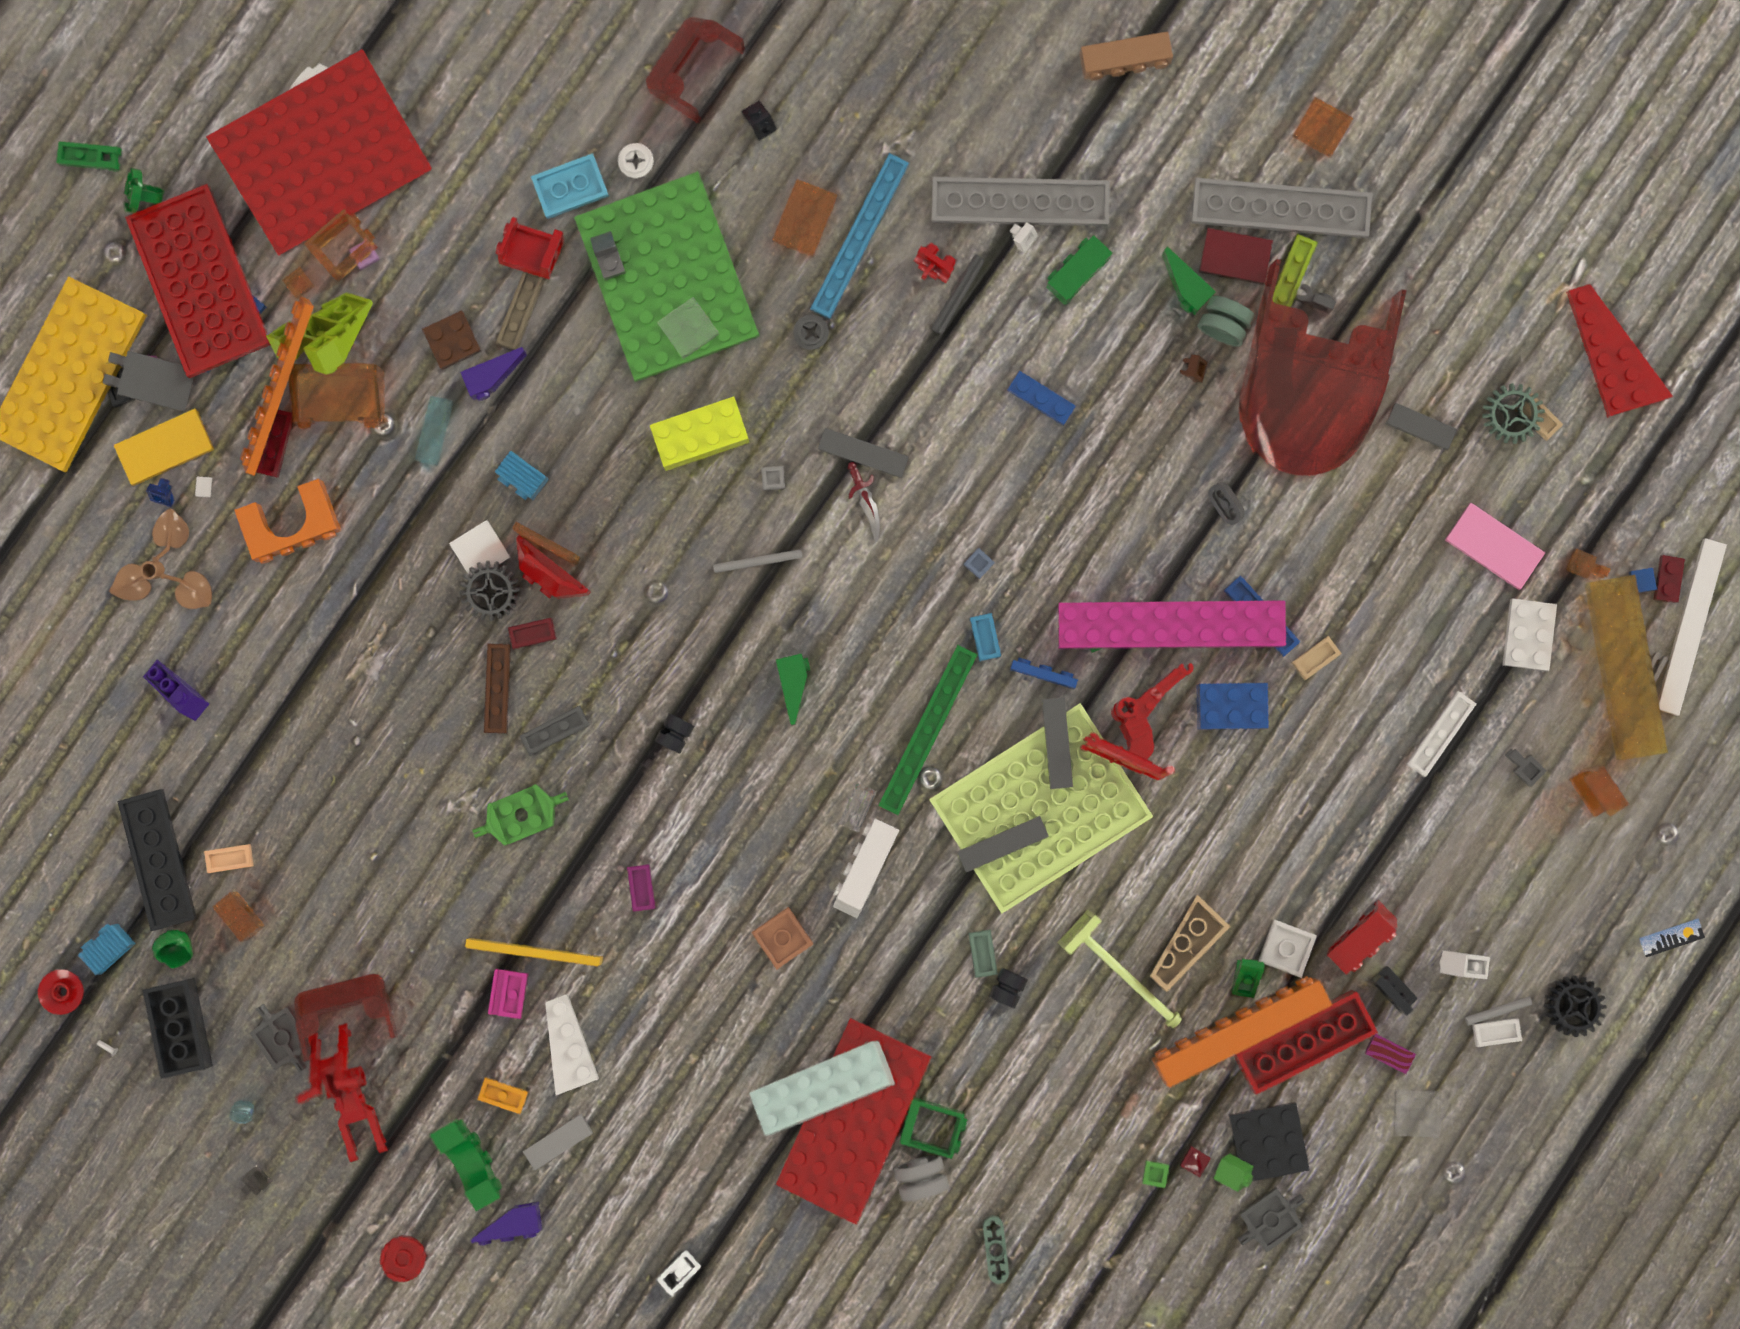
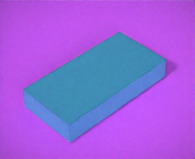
M992 613L970 617L979 662L1001 657Z

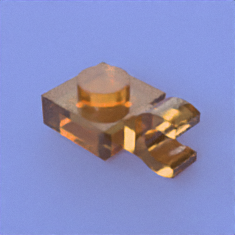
M1577 548L1573 551L1566 568L1567 571L1586 579L1589 578L1590 574L1604 579L1608 577L1611 569L1595 564L1596 556Z

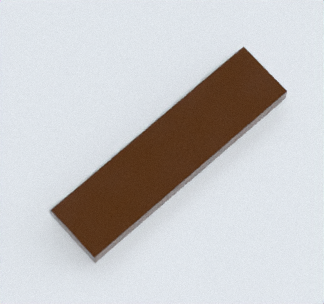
M487 644L484 733L507 734L510 644Z

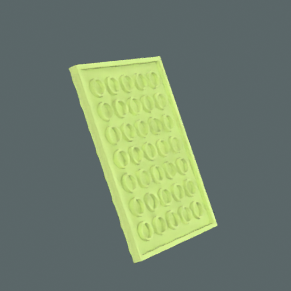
M1081 703L1066 712L1073 787L1050 789L1045 730L1043 726L929 799L961 850L1033 818L1041 817L1049 837L973 869L1001 914L1153 817L1120 765L1114 762L1110 763L1109 760L1080 749V746L1086 743L1083 741V738L1089 737L1091 733H1096L1099 738L1103 739Z

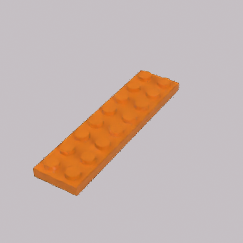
M301 296L299 301H295L292 306L291 314H294L291 323L287 322L284 330V335H286L284 344H279L276 356H279L278 362L271 367L269 377H272L269 386L265 385L262 393L264 402L262 407L258 406L255 419H257L255 428H250L247 437L250 440L248 448L244 447L240 456L245 472L254 476L314 307L309 299Z

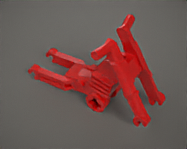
M1189 663L1187 665V671L1184 665L1180 664L1178 668L1173 669L1172 672L1154 687L1145 691L1138 699L1125 697L1112 706L1111 715L1122 724L1119 728L1126 739L1127 750L1123 749L1121 745L1119 747L1099 738L1096 733H1091L1089 737L1083 738V741L1086 743L1081 745L1080 749L1085 752H1092L1109 760L1110 763L1114 762L1156 781L1173 774L1175 768L1172 765L1162 768L1147 760L1154 751L1153 730L1148 723L1147 717L1166 692L1185 676L1193 672V664ZM1124 706L1128 709L1125 713L1121 710Z
M345 1023L338 1026V1053H334V1056L321 1059L322 1042L321 1039H318V1033L308 1035L311 1046L309 1056L310 1089L297 1095L296 1099L299 1104H302L315 1096H320L323 1081L327 1099L334 1098L336 1101L334 1103L335 1110L340 1111L341 1116L337 1123L347 1149L348 1159L350 1162L359 1160L356 1155L357 1148L348 1124L368 1119L378 1152L382 1153L388 1151L385 1146L386 1139L383 1136L374 1107L365 1103V1096L361 1091V1087L367 1084L364 1070L361 1066L348 1068V1041L351 1036V1030H348V1024Z

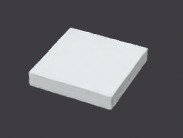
M488 520L449 543L466 572L471 576L473 574L469 568L474 567L478 571V562H481L483 568H486L487 560L490 561V567H494L496 561L499 562L500 566L511 559ZM485 573L479 575L478 577H476V578L474 579V581H476V580L479 579L480 577L484 576Z
M1273 919L1258 961L1302 978L1317 935Z

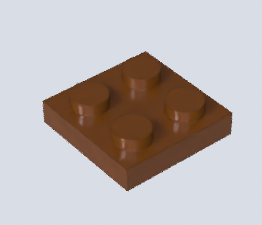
M462 310L422 328L441 370L482 352Z

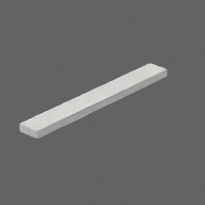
M1706 538L1702 540L1655 710L1675 716L1680 715L1726 550V544Z

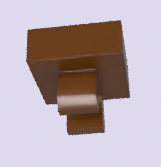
M1191 354L1190 359L1184 358L1183 362L1189 366L1187 370H1180V373L1194 382L1203 383L1208 362L1200 355Z

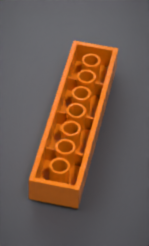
M1304 976L1295 981V986L1291 988L1287 986L1275 991V996L1271 998L1265 996L1255 1001V1006L1249 1009L1246 1006L1235 1012L1236 1016L1230 1019L1223 1017L1215 1022L1216 1026L1207 1029V1027L1201 1028L1195 1032L1196 1036L1190 1039L1184 1037L1175 1042L1176 1046L1168 1050L1165 1047L1154 1053L1155 1057L1151 1059L1163 1083L1170 1088L1332 1006L1320 980Z

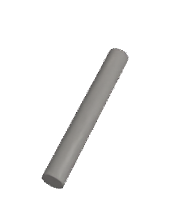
M1528 996L1465 1017V1022L1469 1026L1531 1006L1532 1000Z

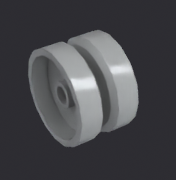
M940 1155L917 1158L893 1168L896 1181L904 1183L899 1187L902 1201L927 1198L949 1189L947 1176L937 1174L944 1168Z

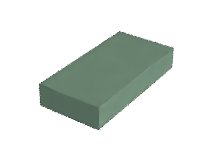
M991 929L968 933L975 978L998 975Z

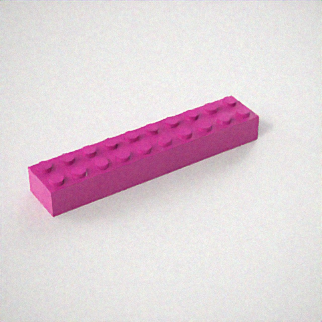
M1285 601L1058 603V649L1253 648L1286 646Z

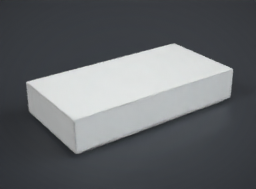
M1519 1018L1472 1024L1476 1047L1522 1041Z

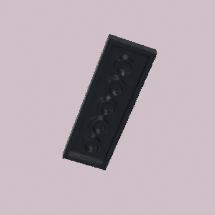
M164 789L117 801L151 932L197 919Z

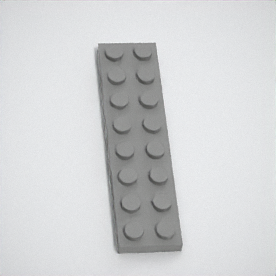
M933 177L932 223L1025 225L1027 222L1030 225L1108 226L1110 180Z
M1195 178L1191 223L1368 238L1372 193Z

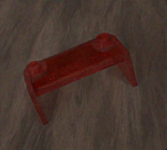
M697 17L687 18L646 79L648 91L698 123L700 117L697 108L680 98L684 91V82L678 76V73L700 40L712 43L720 39L743 54L745 52L743 38L714 20Z
M369 974L303 991L295 997V1023L304 1062L309 1061L310 1056L308 1037L316 1034L320 1027L318 1015L363 1003L365 1013L370 1018H386L390 1039L398 1037L386 984L380 975Z

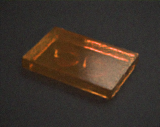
M796 179L772 241L814 257L838 195Z
M515 522L512 529L518 535L564 560L578 565L581 558L574 552Z

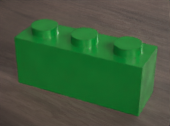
M1094 235L1090 239L1085 238L1077 247L1079 251L1075 255L1069 254L1062 262L1064 266L1059 271L1055 269L1047 278L1049 282L1046 288L1064 305L1112 257L1113 252Z

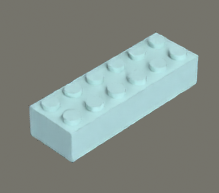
M872 1041L754 1090L749 1094L765 1136H769L895 1085L879 1041Z

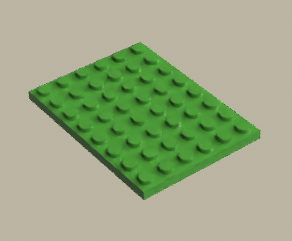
M699 172L574 217L635 382L760 337ZM611 231L626 273L604 280L590 238Z

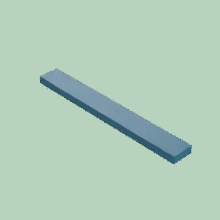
M889 153L810 308L811 311L829 320L831 319L909 166V162Z

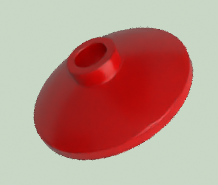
M64 969L54 970L45 975L38 987V998L42 1007L56 1015H64L74 1011L80 1005L84 995V988L80 978L75 973ZM63 987L67 990L65 996L61 994V988Z

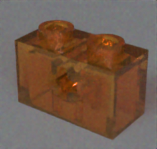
M238 892L228 893L213 906V909L240 942L248 941L265 927Z

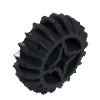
M1572 975L1571 980L1566 976L1563 977V983L1556 980L1555 985L1557 988L1549 987L1552 995H1545V998L1550 1000L1549 1004L1545 1003L1543 1005L1544 1008L1550 1009V1011L1545 1013L1546 1017H1552L1549 1024L1556 1025L1555 1030L1558 1032L1563 1030V1034L1566 1036L1572 1034L1573 1037H1578L1579 1033L1582 1036H1587V1029L1590 1032H1595L1593 1025H1602L1598 1018L1606 1017L1604 1013H1601V1009L1607 1008L1606 1005L1600 1003L1605 1000V996L1598 995L1601 992V988H1594L1595 982H1587L1586 977L1578 979L1576 975ZM1581 988L1586 994L1575 997L1568 990ZM1561 997H1562V998H1563V1001H1564V1005H1563V1007L1559 1010V1003H1560V1000H1561ZM1574 1002L1578 1003L1577 1011L1572 1010V1007H1574L1572 1006V1004ZM1591 1003V1009L1588 1015L1586 1012L1587 1005ZM1575 1015L1582 1022L1570 1025L1564 1019Z

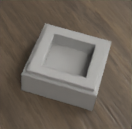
M783 466L761 468L763 491L785 489Z

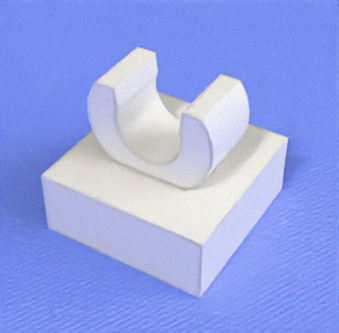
M1027 222L1022 228L1014 224L1010 230L1017 248L1026 253L1038 237L1034 226Z

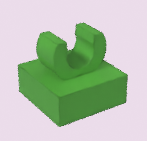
M1146 1160L1142 1183L1165 1188L1169 1164Z

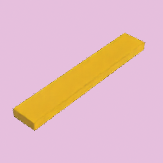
M475 938L466 939L465 947L469 949L591 966H600L603 962V956Z

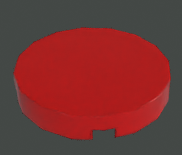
M401 1235L394 1237L385 1244L381 1251L380 1264L388 1278L396 1282H407L416 1278L422 1272L426 1264V1252L419 1240L412 1236Z

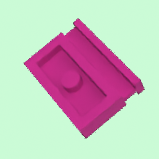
M495 969L488 1014L517 1019L522 1018L528 973Z

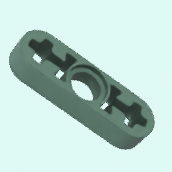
M991 1215L983 1222L988 1275L992 1282L1001 1284L1009 1277L1004 1226L998 1216ZM991 1221H995L996 1225H1000V1227L996 1228V1236H1001L1002 1239H987V1237L992 1238L991 1229H987ZM998 1243L1002 1246L1000 1255L994 1256L989 1252L992 1244ZM990 1260L999 1261L1000 1269L1002 1271L1005 1270V1273L1001 1274V1278H997L996 1274H992V1272L996 1271L995 1262L990 1263Z

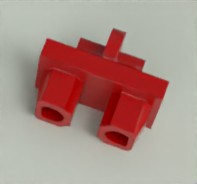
M932 242L926 247L921 246L914 259V262L919 265L918 269L924 272L921 278L926 281L930 276L934 280L938 278L947 283L953 273L956 259L950 255H946L943 260L937 257L939 249Z

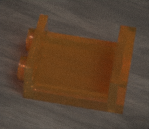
M1605 766L1587 767L1569 779L1593 817H1597L1603 812H1606L1608 816H1613L1629 805Z

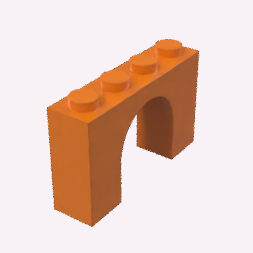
M316 479L297 486L306 510V519L303 527L296 534L289 537H278L270 530L262 506L256 502L234 510L252 560L261 564L268 563L274 560L273 557L276 555L286 556L295 552V548L313 546L316 540L322 538L323 540H329L336 537V533L341 532L323 481Z

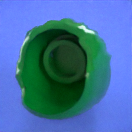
M167 930V932L160 934L152 945L154 957L159 962L165 963L170 969L185 965L193 957L191 939L185 932L180 930Z

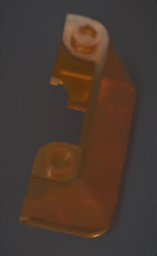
M343 363L337 367L335 372L326 375L314 371L311 364H294L288 379L293 423L297 425V428L309 429L316 422L358 421L364 424L366 428H377L378 424H384L385 372L375 364Z

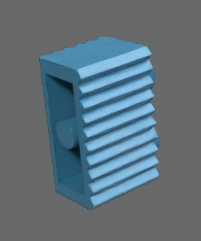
M512 451L506 455V458L495 470V473L499 475L497 480L506 487H509L510 484L517 489L515 493L524 500L528 497L534 500L549 480Z
M119 924L105 925L99 930V937L94 941L92 939L87 941L81 947L83 951L78 956L95 975L103 974L135 945L132 938L129 937Z

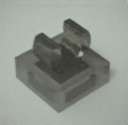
M255 1166L241 1178V1181L245 1184L241 1191L246 1196L251 1192L257 1196L273 1181L258 1166Z

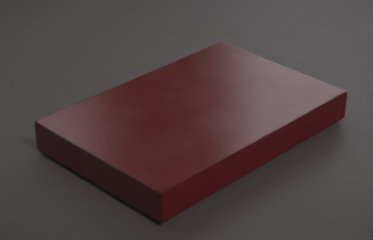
M1207 228L1199 273L1264 285L1273 240Z

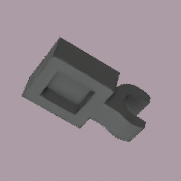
M1306 284L1300 286L1299 289L1304 290L1306 296L1297 295L1296 301L1307 303L1310 307L1330 314L1334 309L1336 301L1332 300L1330 295L1325 293L1313 294L1310 286Z
M1510 749L1505 754L1511 762L1517 765L1513 772L1528 787H1532L1547 771L1532 755L1524 758L1516 749Z

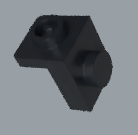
M760 100L741 111L758 140L777 130L770 113Z

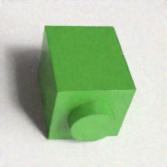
M1228 1154L1221 1159L1214 1179L1238 1192L1244 1187L1247 1188L1252 1182L1253 1175L1251 1173L1254 1166L1232 1154Z

